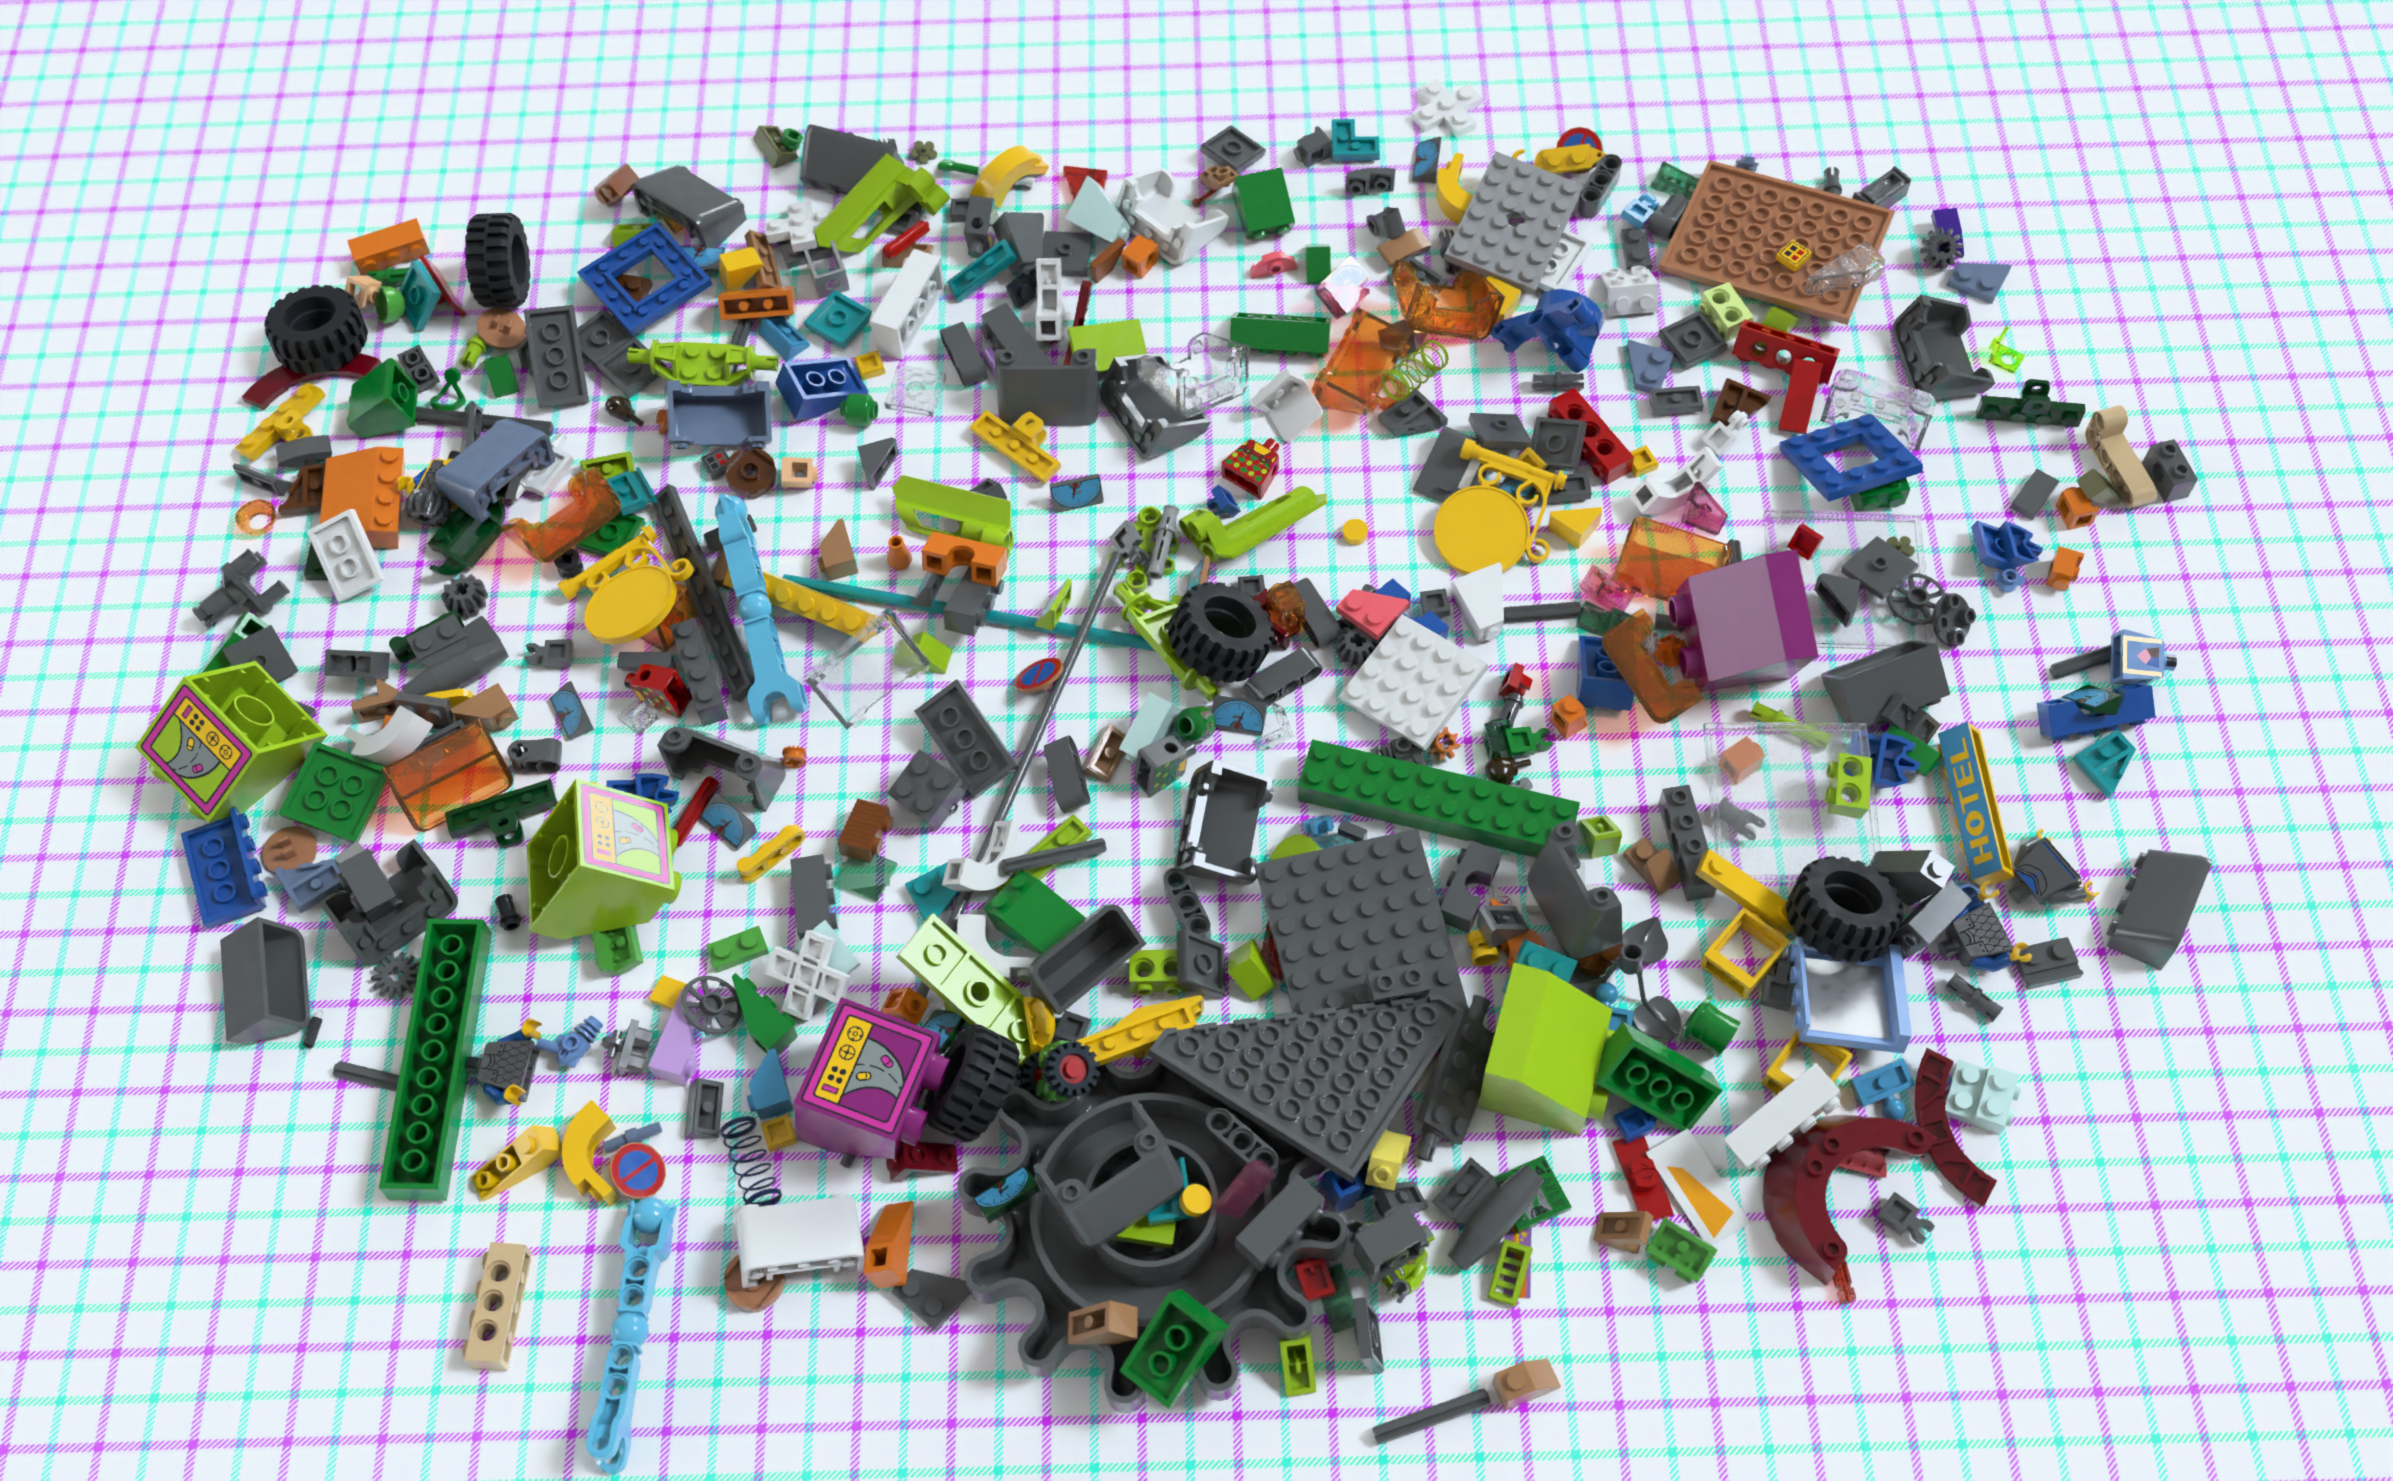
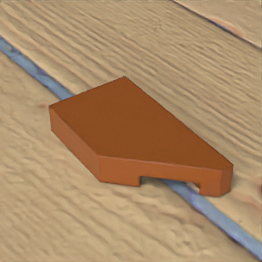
M1118 238L1089 263L1092 281L1099 283L1114 269L1126 246V241Z

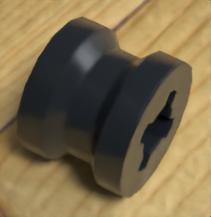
M563 548L555 554L554 564L561 578L569 580L584 571L583 563L575 549Z

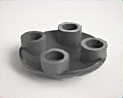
M1948 593L1937 601L1933 609V631L1937 639L1944 645H1963L1971 624L1976 620V613L1974 609L1969 608L1962 596L1957 593Z

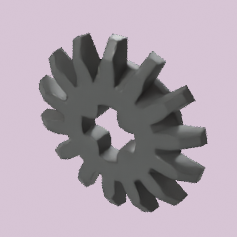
M404 952L399 954L397 960H395L394 954L391 953L389 963L382 958L380 962L384 967L373 968V971L380 973L371 977V981H378L373 986V989L381 988L379 993L381 997L386 992H389V999L393 1000L394 993H398L400 999L404 998L403 992L406 990L411 994L414 991L411 985L416 984L417 979H415V976L418 975V970H415V968L419 966L420 962L411 963L415 958L413 955L408 956L404 960ZM394 969H399L404 974L399 976L398 981L394 982L389 975L394 974Z

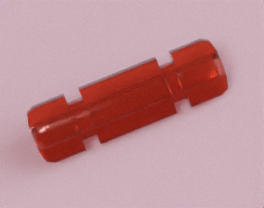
M1844 1260L1834 1274L1833 1282L1835 1288L1838 1289L1837 1296L1841 1304H1850L1855 1302L1857 1297L1854 1287H1851L1852 1279L1847 1262Z

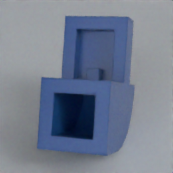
M1369 1161L1364 1163L1352 1183L1331 1170L1324 1173L1320 1186L1335 1211L1340 1212L1351 1209L1356 1202L1373 1195L1372 1190L1376 1186L1365 1184Z

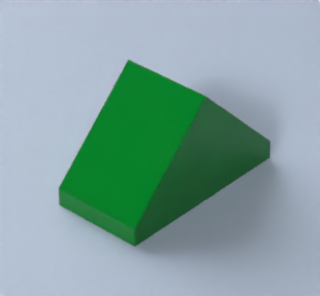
M1329 243L1305 244L1307 285H1320L1331 274V246Z
M509 352L484 359L483 364L496 399L520 392Z

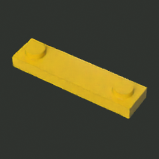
M1711 849L1703 853L1695 875L1750 912L1760 915L1765 922L1781 930L1786 936L1793 932L1794 926H1790L1786 912L1787 901Z
M1185 1001L1077 1040V1042H1081L1082 1046H1089V1051L1095 1052L1097 1055L1094 1057L1095 1062L1099 1061L1101 1066L1151 1048L1164 1029L1177 1027V1030L1190 1029L1197 1025L1188 1002Z

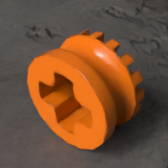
M795 745L783 748V765L788 768H801L805 766L806 749H803L802 746L799 748L798 745L796 748Z

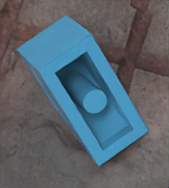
M775 1048L770 1049L749 1083L751 1095L746 1096L751 1113L756 1111L760 1120L794 1110L780 1058Z

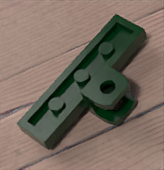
M2029 379L2022 387L2020 392L2021 398L1982 395L1976 408V419L2079 427L2086 413L2085 404L2051 401L2050 397H2048L2050 382L2048 380ZM2040 386L2041 388L2034 389L2033 387Z
M551 779L444 813L452 839L490 827L498 845L501 848H507L522 843L524 840L523 827L519 818L555 807L558 800L554 784ZM507 834H515L513 838L505 839V836Z

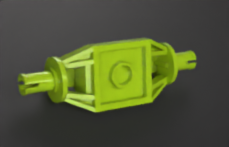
M653 340L650 349L628 348L627 352L628 364H650L652 374H658L666 381L680 380V385H683L684 388L687 383H692V386H737L747 379L752 380L756 370L778 372L779 367L778 356L757 355L754 345H749L747 348L733 344L699 342L660 343L659 340ZM661 360L672 362V370L662 366ZM746 364V369L733 373L734 365Z
M1126 582L1119 583L1114 588L1113 594L1124 604L1121 610L1122 619L1130 622L1136 632L1142 635L1168 664L1171 672L1182 681V687L1188 691L1198 688L1208 701L1214 700L1215 695H1220L1222 690L1210 680V677L1198 675L1197 671L1193 668L1190 670L1185 666V661L1183 659L1180 660L1176 656V649L1171 647L1168 626L1178 605L1173 602L1152 599L1151 595L1147 592L1136 595ZM1147 609L1153 611V612H1151V613L1145 614V612L1147 611Z

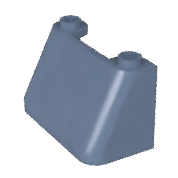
M667 380L664 387L668 443L674 445V449H689V445L750 446V449H765L766 445L772 442L770 381H757L756 385H751L749 388L748 384H742V386H692V383H687L684 388L683 385H680V380Z
M507 418L498 420L492 428L436 472L435 484L437 490L479 523H483L490 517V513L487 511L489 503L498 501L496 497L498 490L528 465L536 469L539 463L547 469L555 462L550 438L541 430Z

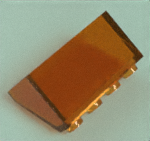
M1636 517L1630 525L1611 583L1622 589H1630L1642 593L1646 597H1654L1668 602L1669 596L1677 595L1676 590L1688 577L1730 565L1733 550L1725 543L1645 517Z
M481 718L381 768L398 804L412 827L419 832L429 831L445 823L446 817L444 812L497 796L507 791L514 781L508 766Z

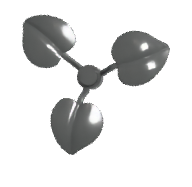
M1658 917L1639 922L1623 934L1620 959L1614 960V964L1603 977L1585 975L1581 973V969L1575 967L1569 984L1596 999L1595 991L1601 983H1605L1617 968H1620L1628 975L1636 974L1640 998L1643 1005L1638 1006L1634 1010L1633 1023L1637 1030L1653 1038H1674L1679 1035L1681 1019L1675 1005L1663 996H1655L1648 1002L1645 995L1642 963H1656L1662 960L1668 951L1667 938L1661 928Z

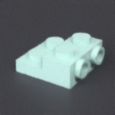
M1958 1059L1945 1100L1946 1115L2000 1134L2005 1126H2011L2015 1116V1110L2010 1109L2012 1100H2018L2022 1090V1084L2017 1083L2019 1075L1993 1065L1986 1069Z

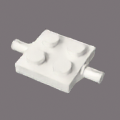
M558 432L551 441L555 457L553 464L547 469L539 463L536 469L528 465L517 474L521 476L515 501H518L524 491H531L546 498L573 464V456L559 448L567 439L564 433Z

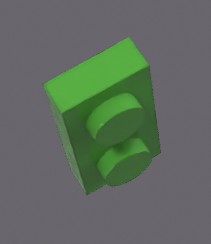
M759 925L706 945L716 973L769 954Z

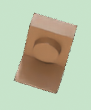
M377 678L378 695L366 696L362 699L351 701L352 711L361 724L383 719L385 715L393 716L397 710L394 697L397 692L401 691Z
M1644 837L1624 851L1623 857L1659 896L1681 881V877L1667 848L1659 852Z
M1647 1211L1600 1212L1593 1240L1603 1245L1638 1254L1640 1245L1647 1244L1654 1216Z

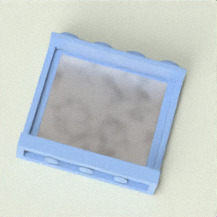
M1797 936L1795 943L1789 946L1788 960L1792 961L1793 964L1790 971V983H1793L1795 987L1792 993V1006H1796L1794 1029H1798L1799 1041L1904 1054L1912 1037L1901 945L1889 944L1885 955H1880L1870 961L1861 963L1858 960L1856 963H1847L1843 959L1841 961L1833 960L1831 956L1826 954L1823 956L1817 953V949L1812 946L1810 948L1803 946V938Z

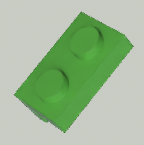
M636 925L603 932H592L591 940L594 943L596 964L600 971L617 977L644 963Z
M1664 1217L1650 1243L1645 1248L1650 1253L1648 1256L1650 1260L1662 1267L1667 1263L1676 1269V1276L1688 1283H1691L1692 1280L1696 1282L1701 1280L1718 1251L1716 1247L1667 1217Z

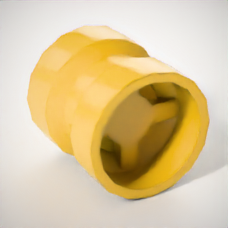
M1479 929L1466 935L1467 945L1472 950L1470 953L1471 963L1474 966H1487L1499 960L1498 949L1496 947L1489 948Z

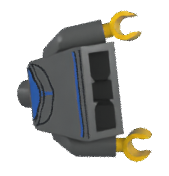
M2040 828L2034 837L2020 845L2014 860V874L2020 883L2008 891L2017 904H2020L2031 895L2040 905L2045 903L2049 905L2071 904L2078 901L2091 902L2099 895V892L2091 893L2088 890L2093 885L2092 881H2087L2082 887L2080 886L2082 884L2081 876L2051 843L2053 840L2052 836L2049 839L2041 837L2044 832L2043 829Z

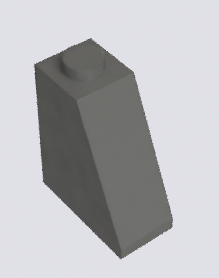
M1003 212L992 227L998 243L1005 239L1017 257V260L1008 266L1010 275H1021L1022 273L1029 275V272L1036 267V259L1043 258L1044 215L1043 213Z
M1933 850L1877 851L1868 865L1869 868H1875L1882 877L1886 876L1891 881V886L1897 889L1899 898L1907 906H1911L1943 889L1955 867Z

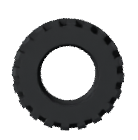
M513 213L476 214L469 220L466 228L467 235H465V266L473 298L479 305L486 308L518 307L528 297V290L530 289L529 280L531 279L529 246L524 226L520 218Z
M311 285L310 288L302 287L294 293L289 292L285 295V298L275 302V307L270 308L265 318L264 331L278 362L285 368L300 374L305 372L307 375H315L316 372L324 374L328 373V370L331 369L337 370L341 368V365L353 361V357L361 353L362 347L365 346L367 341L368 329L357 301L350 293L339 287L334 288L331 285H324V287Z
M1206 582L1202 585L1198 584L1191 587L1184 594L1169 621L1168 636L1172 649H1176V656L1180 660L1183 659L1185 666L1190 670L1193 668L1197 671L1198 675L1210 677V680L1216 682L1223 680L1224 683L1240 682L1252 677L1269 653L1275 639L1274 627L1268 612L1264 611L1262 605L1258 601H1254L1250 594L1239 591L1238 587L1233 585L1229 587L1221 582L1216 584L1212 582Z
M1828 856L1807 864L1800 873L1786 903V912L1790 926H1794L1795 934L1798 937H1802L1804 939L1803 942L1809 948L1812 946L1817 949V953L1823 956L1825 954L1829 955L1833 960L1841 961L1843 959L1847 963H1856L1860 960L1862 963L1877 958L1887 949L1903 920L1904 908L1902 900L1899 898V892L1895 887L1891 886V881L1886 876L1882 877L1875 868H1869L1864 865L1865 863L1858 860L1856 862L1851 861L1848 857L1836 859L1835 856Z
M981 1024L966 1027L965 1031L958 1035V1038L952 1042L950 1049L943 1056L951 1059L941 1089L938 1093L929 1090L926 1094L925 1105L923 1106V1110L928 1112L926 1123L964 1143L973 1142L981 1136V1133H985L989 1128V1124L995 1120L998 1111L1004 1105L1005 1098L1010 1092L1012 1082L1016 1077V1069L1020 1061L1018 1058L1020 1051L1016 1043Z

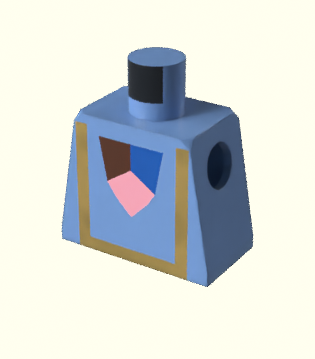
M2122 629L2111 635L2110 685L2153 682L2164 676V670H2175L2177 657L2176 655L2164 654V641L2162 639L2127 629Z

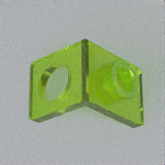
M2005 326L2000 336L1995 335L1989 346V349L1993 351L1988 363L2015 374L2025 355L2003 345L2010 328ZM2003 355H2011L2015 358L2016 362L2014 364H2006L2002 361L2001 357Z

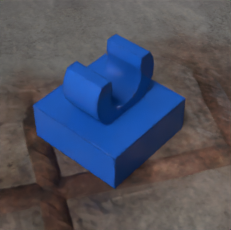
M1220 485L1210 490L1214 498L1208 500L1206 505L1211 509L1218 506L1217 510L1213 512L1215 516H1219L1221 519L1226 513L1234 517L1241 512L1231 492Z

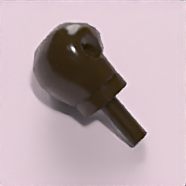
M612 396L606 400L605 409L612 417L621 419L624 422L631 420L640 427L644 425V421L634 415L635 410L627 398Z
M1496 757L1486 763L1485 773L1490 781L1509 785L1512 783L1514 776H1517L1518 768L1530 766L1531 760L1526 759L1516 762L1513 757Z

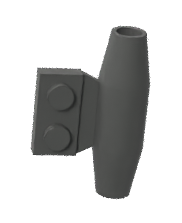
M455 614L406 637L419 663L427 667V669L402 686L405 693L423 696L428 693L458 689L484 676L509 658V655L500 639L468 648L467 635Z
M1470 1157L1432 1201L1435 1206L1455 1223L1465 1225L1447 1256L1465 1272L1495 1248L1526 1212L1544 1182L1543 1178L1528 1165H1525L1498 1187L1493 1175Z

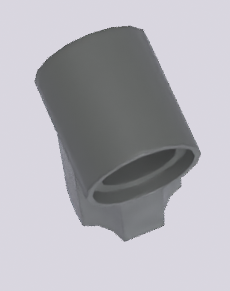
M1679 193L1671 195L1660 211L1656 210L1652 214L1647 230L1670 240L1689 203L1685 196Z

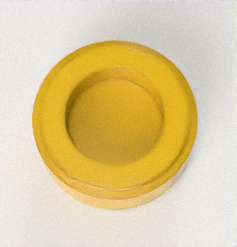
M1360 519L1348 520L1343 525V539L1351 545L1364 543L1368 537L1367 524Z
M1199 1184L1189 1185L1179 1197L1181 1209L1191 1217L1202 1216L1210 1208L1212 1202L1209 1191Z

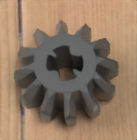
M1943 227L1937 228V234L1932 230L1928 232L1930 239H1922L1921 242L1928 247L1921 248L1920 253H1928V256L1924 257L1923 261L1927 262L1932 259L1931 268H1935L1939 262L1940 269L1943 270L1946 268V262L1953 266L1956 264L1954 258H1961L1962 254L1956 250L1964 246L1963 243L1956 244L1955 242L1960 238L1959 234L1953 238L1951 237L1953 229L1949 228L1944 234ZM1945 244L1947 247L1944 250L1946 254L1943 251L1939 253L1936 248L1939 245Z
M421 488V490L413 489L406 499L404 510L407 512V516L413 518L415 522L431 527L442 526L449 517L451 504L446 497H442L441 493Z
M460 574L459 579L451 578V584L443 585L445 592L441 595L447 611L450 612L455 609L460 617L464 614L469 618L473 612L479 614L478 608L486 607L485 600L488 598V592L485 589L484 583L480 579H476L472 574L468 577Z
M1356 625L1353 626V630L1345 627L1343 634H1338L1335 652L1336 655H1339L1340 663L1347 662L1349 669L1353 665H1357L1360 669L1380 641L1379 639L1375 640L1363 630L1358 629Z

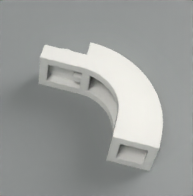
M1061 258L1036 259V341L1061 340L1063 331Z
M1703 447L1676 473L1660 479L1646 477L1629 495L1642 514L1657 515L1666 513L1689 503L1711 486L1709 480L1723 468V465L1711 448Z
M399 705L388 724L376 734L366 736L348 726L343 736L352 741L349 746L353 748L351 751L353 755L384 767L398 763L409 756L425 739L433 724Z
M1014 820L996 821L988 851L979 863L967 857L948 859L942 886L955 891L972 892L991 890L1005 883L1013 873H1004L1002 860L1022 855V853L1014 850L1018 840L1020 823Z
M958 914L957 933L966 944L1011 985L1012 979L1030 982L1029 967L1037 957H1009L995 952L988 944L989 924L987 915Z

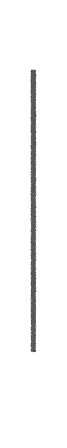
M1114 551L1065 658L1063 672L1056 679L1018 763L1019 767L1014 772L975 862L979 863L988 851L994 823L996 821H1005L1122 559L1123 555L1120 552ZM973 891L961 892L946 924L954 933L957 929L958 914H964ZM921 981L916 992L926 998L930 988ZM844 1153L840 1165L850 1169L856 1155Z

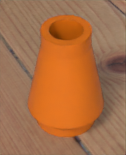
M895 535L890 537L888 540L887 563L895 570H904L912 562V554L901 536Z

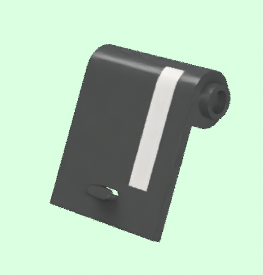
M1444 426L1413 487V491L1443 503L1458 490L1481 485L1478 482L1477 476L1480 467L1484 464L1478 463L1479 460L1470 459L1468 461L1459 458L1465 439L1468 438L1476 441V444L1482 447L1478 439ZM1488 449L1501 454V449ZM1489 470L1483 472L1482 477L1484 479L1486 478Z

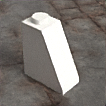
M1499 562L1453 579L1451 595L1477 642L1490 641L1502 634L1504 608L1501 563Z

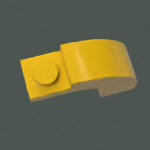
M1023 145L1011 147L996 156L986 166L978 177L970 195L994 198L996 207H1001L1008 191L1016 181L1029 174H1046L1049 165L1042 160V156L1031 152Z
M1455 152L1452 161L1447 162L1445 169L1439 167L1436 199L1444 215L1459 225L1473 194L1466 192L1458 184L1463 171L1464 154Z
M590 1100L574 1116L565 1132L562 1144V1161L567 1176L582 1196L588 1192L598 1203L604 1200L611 1207L619 1200V1197L595 1172L593 1160L598 1146L617 1128L611 1118L597 1104Z

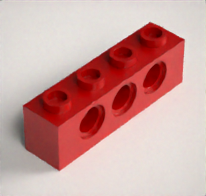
M1744 319L1731 354L1736 355L1742 361L1749 362L1752 360L1758 362L1767 369L1777 368L1784 370L1790 376L1795 358L1804 359L1809 357L1815 362L1823 363L1819 384H1828L1841 349ZM1762 342L1766 345L1767 349L1759 350L1756 348L1755 343ZM1787 350L1790 352L1791 357L1784 358L1779 354V351Z
M1575 387L1550 400L1547 413L1548 418L1586 421L1587 428L1580 458L1590 465L1597 478H1601L1608 485L1632 471L1634 456Z

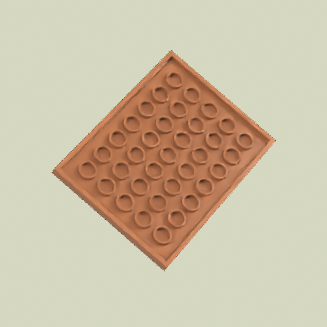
M1709 160L1659 264V271L1713 287L1729 282L1737 294L1848 325L1877 254L1893 221L1895 210ZM1791 240L1796 241L1812 252L1811 258L1796 272L1776 260L1777 253Z

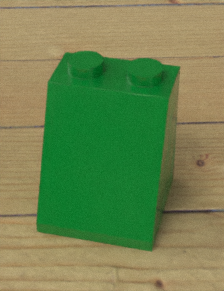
M1282 167L1235 177L1231 194L1246 239L1261 240L1266 238L1268 234L1284 235L1293 229L1295 218Z
M393 358L385 360L352 384L351 396L349 397V414L347 416L349 429L360 439L414 427L418 385Z

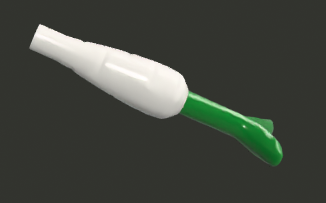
M942 159L937 167L941 171H955L979 177L988 163L978 167L958 163L950 159ZM1023 176L1013 185L1034 187L1035 178Z

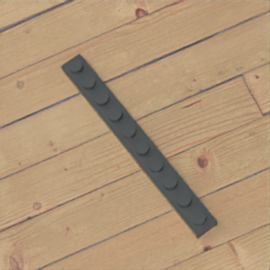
M667 484L655 495L658 503H653L675 559L686 558L694 568L692 575L684 581L732 699L741 701L748 695L750 687L754 684V675L675 486Z

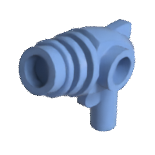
M590 1015L587 1019L583 1020L584 1023L579 1024L580 1027H574L576 1032L570 1031L566 1036L560 1034L555 1039V1042L540 1038L536 1043V1048L557 1054L556 1062L558 1065H568L575 1068L579 1060L590 1049L591 1045L589 1043L593 1044L595 1042L594 1039L597 1038L596 1033L601 1032L600 1029L603 1027V1024Z

